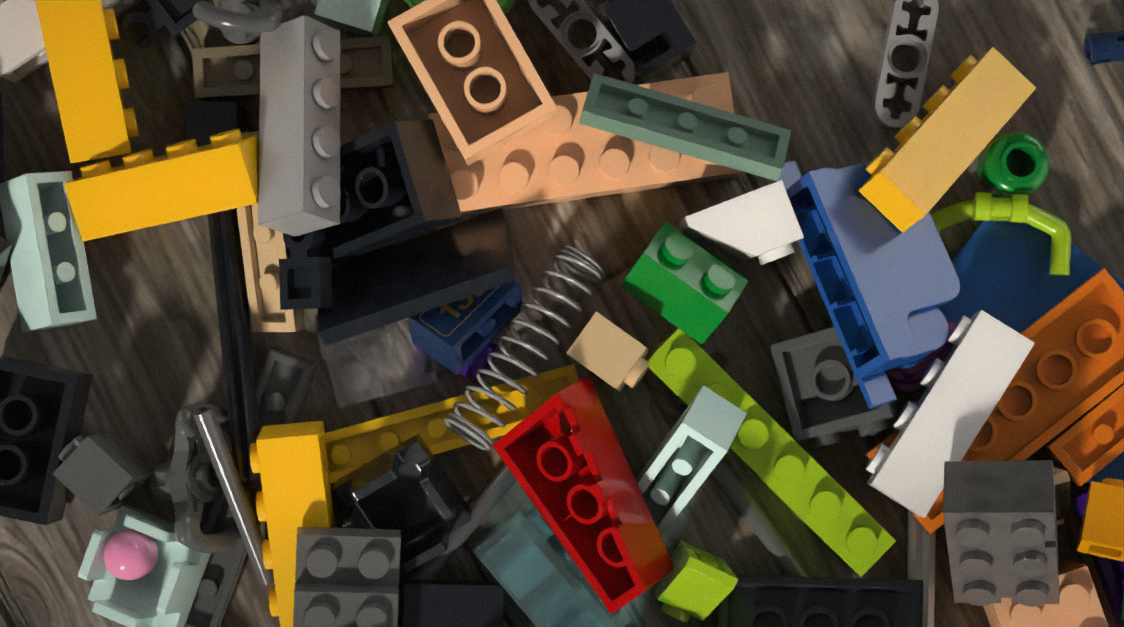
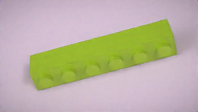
M676 327L645 358L646 361L651 363L648 369L687 407L704 385L747 413L729 449L860 577L896 542L688 334Z

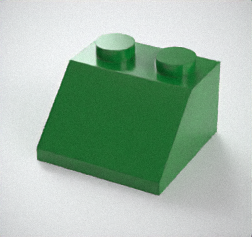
M666 220L625 277L620 287L697 342L703 344L727 316L747 285L748 279Z

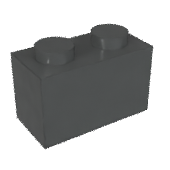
M114 431L100 434L91 433L85 439L81 435L74 438L59 454L58 458L63 463L56 469L53 475L97 516L124 506L150 478L154 468Z

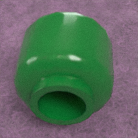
M1013 131L1002 134L992 139L978 156L977 172L980 182L988 192L997 197L1011 198L1012 194H1030L1043 184L1048 175L1049 157L1046 148L1039 139L1026 132Z

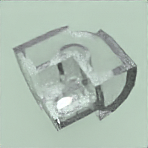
M316 312L315 321L322 358L327 363L338 408L438 381L432 357L412 343L408 318L325 346L318 334V312Z

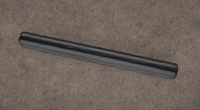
M234 208L207 214L232 456L241 481L247 482L261 479L260 473L252 472L250 464V444L256 443L260 433L237 211Z

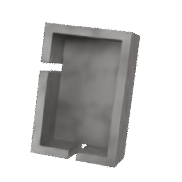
M1053 460L945 461L943 517L954 603L985 606L991 603H1001V598H1011L1012 603H1020L1031 607L1043 604H1059L1058 538Z

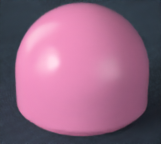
M134 529L123 530L114 534L108 540L104 548L103 559L106 568L113 576L122 580H137L146 577L155 568L158 559V549L151 536Z

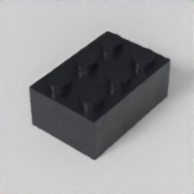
M433 119L394 121L341 145L340 224L325 228L326 237L323 246L320 248V257H331L332 264L349 262L462 217Z
M0 355V516L41 525H49L63 519L69 489L53 473L63 463L58 458L59 454L74 438L81 434L93 374Z

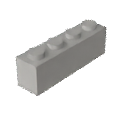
M306 15L282 23L272 32L261 33L258 225L294 237L340 224V31Z

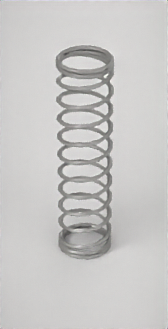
M569 245L560 247V250L557 252L558 255L552 259L556 271H546L542 274L543 283L546 288L536 287L531 290L532 298L536 304L526 303L520 306V311L525 321L520 319L511 320L509 327L514 337H499L498 343L504 354L498 352L488 353L487 360L494 371L488 369L476 371V377L482 387H465V394L473 405L463 402L454 403L453 408L456 414L449 413L447 418H444L445 424L453 432L482 450H490L494 440L480 428L469 422L458 410V407L475 411L487 417L501 428L505 427V423L486 411L472 397L469 390L486 394L512 411L516 410V406L494 392L484 382L480 374L484 373L497 377L520 393L527 394V389L503 374L491 358L494 356L514 363L534 378L539 377L534 369L517 360L502 343L503 340L512 341L524 346L544 361L550 360L549 356L543 351L527 343L517 333L513 325L515 323L525 325L534 329L555 345L561 344L560 340L552 333L534 324L525 313V307L542 311L560 326L566 329L571 328V324L566 319L541 304L535 295L536 291L549 293L571 310L578 313L582 312V308L575 301L555 291L546 280V276L554 275L563 278L580 293L588 297L593 296L590 288L566 275L558 266L557 260L560 259L571 271L591 282H602L606 276L604 269L597 261L575 247Z

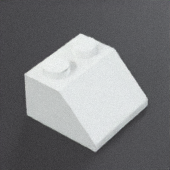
M782 180L686 216L679 223L681 231L686 235L744 261L758 257L760 265L794 253L792 243L804 238Z

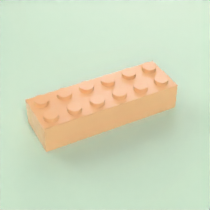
M729 72L638 85L734 113ZM588 92L552 96L551 98L557 107L556 117L469 166L439 113L428 114L429 119H433L462 216L491 212L499 208L507 210L737 178L743 171L579 124Z

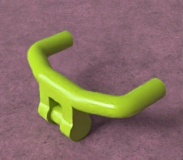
M976 192L973 200L962 201L931 213L939 235L942 229L967 220L1017 222L1035 227L1051 236L1049 274L1070 275L1072 238L1068 225L1059 217L1037 206L1028 204L1027 194H1012L1011 198L992 197V193Z

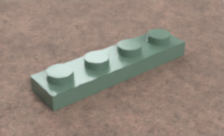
M596 73L593 74L579 124L777 182L783 170L791 130Z

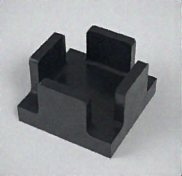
M607 0L590 1L594 7H597ZM615 0L606 6V14L609 20L605 21L604 24L633 57L635 62L656 49L663 51V54L637 69L635 76L640 84L671 66L674 68L690 58L697 41L672 0Z
M419 433L334 482L332 489L346 509L342 523L343 528L401 530L400 565L405 572H409L448 549L450 533L472 519V510Z

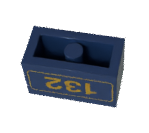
M516 278L515 281L408 317L412 344L458 375L521 312L520 306L523 302L520 280Z

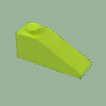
M679 539L671 556L675 569L660 580L655 595L657 600L663 602L661 610L666 614L683 622H688L690 616L703 621L734 589L738 578L723 559Z

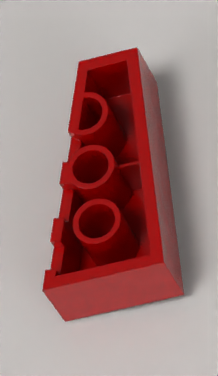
M589 375L557 392L492 445L611 615L675 569Z

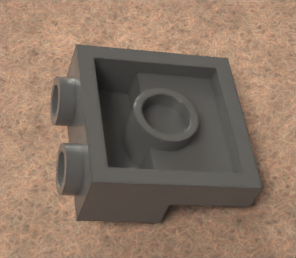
M835 327L770 345L796 442H811L812 450H817L842 443L840 433L858 429L860 437H866L890 430L888 421L896 419L899 415L895 400L872 409L868 408Z
M298 527L293 627H397L401 530Z

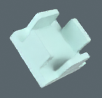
M131 505L121 506L112 529H96L93 532L78 572V577L87 581L94 580L87 599L94 602L91 611L127 627H184L211 553L196 552L180 544L175 535L174 523ZM134 529L151 536L157 545L158 559L156 566L144 578L122 580L113 576L105 566L103 559L105 545L114 534L123 530Z

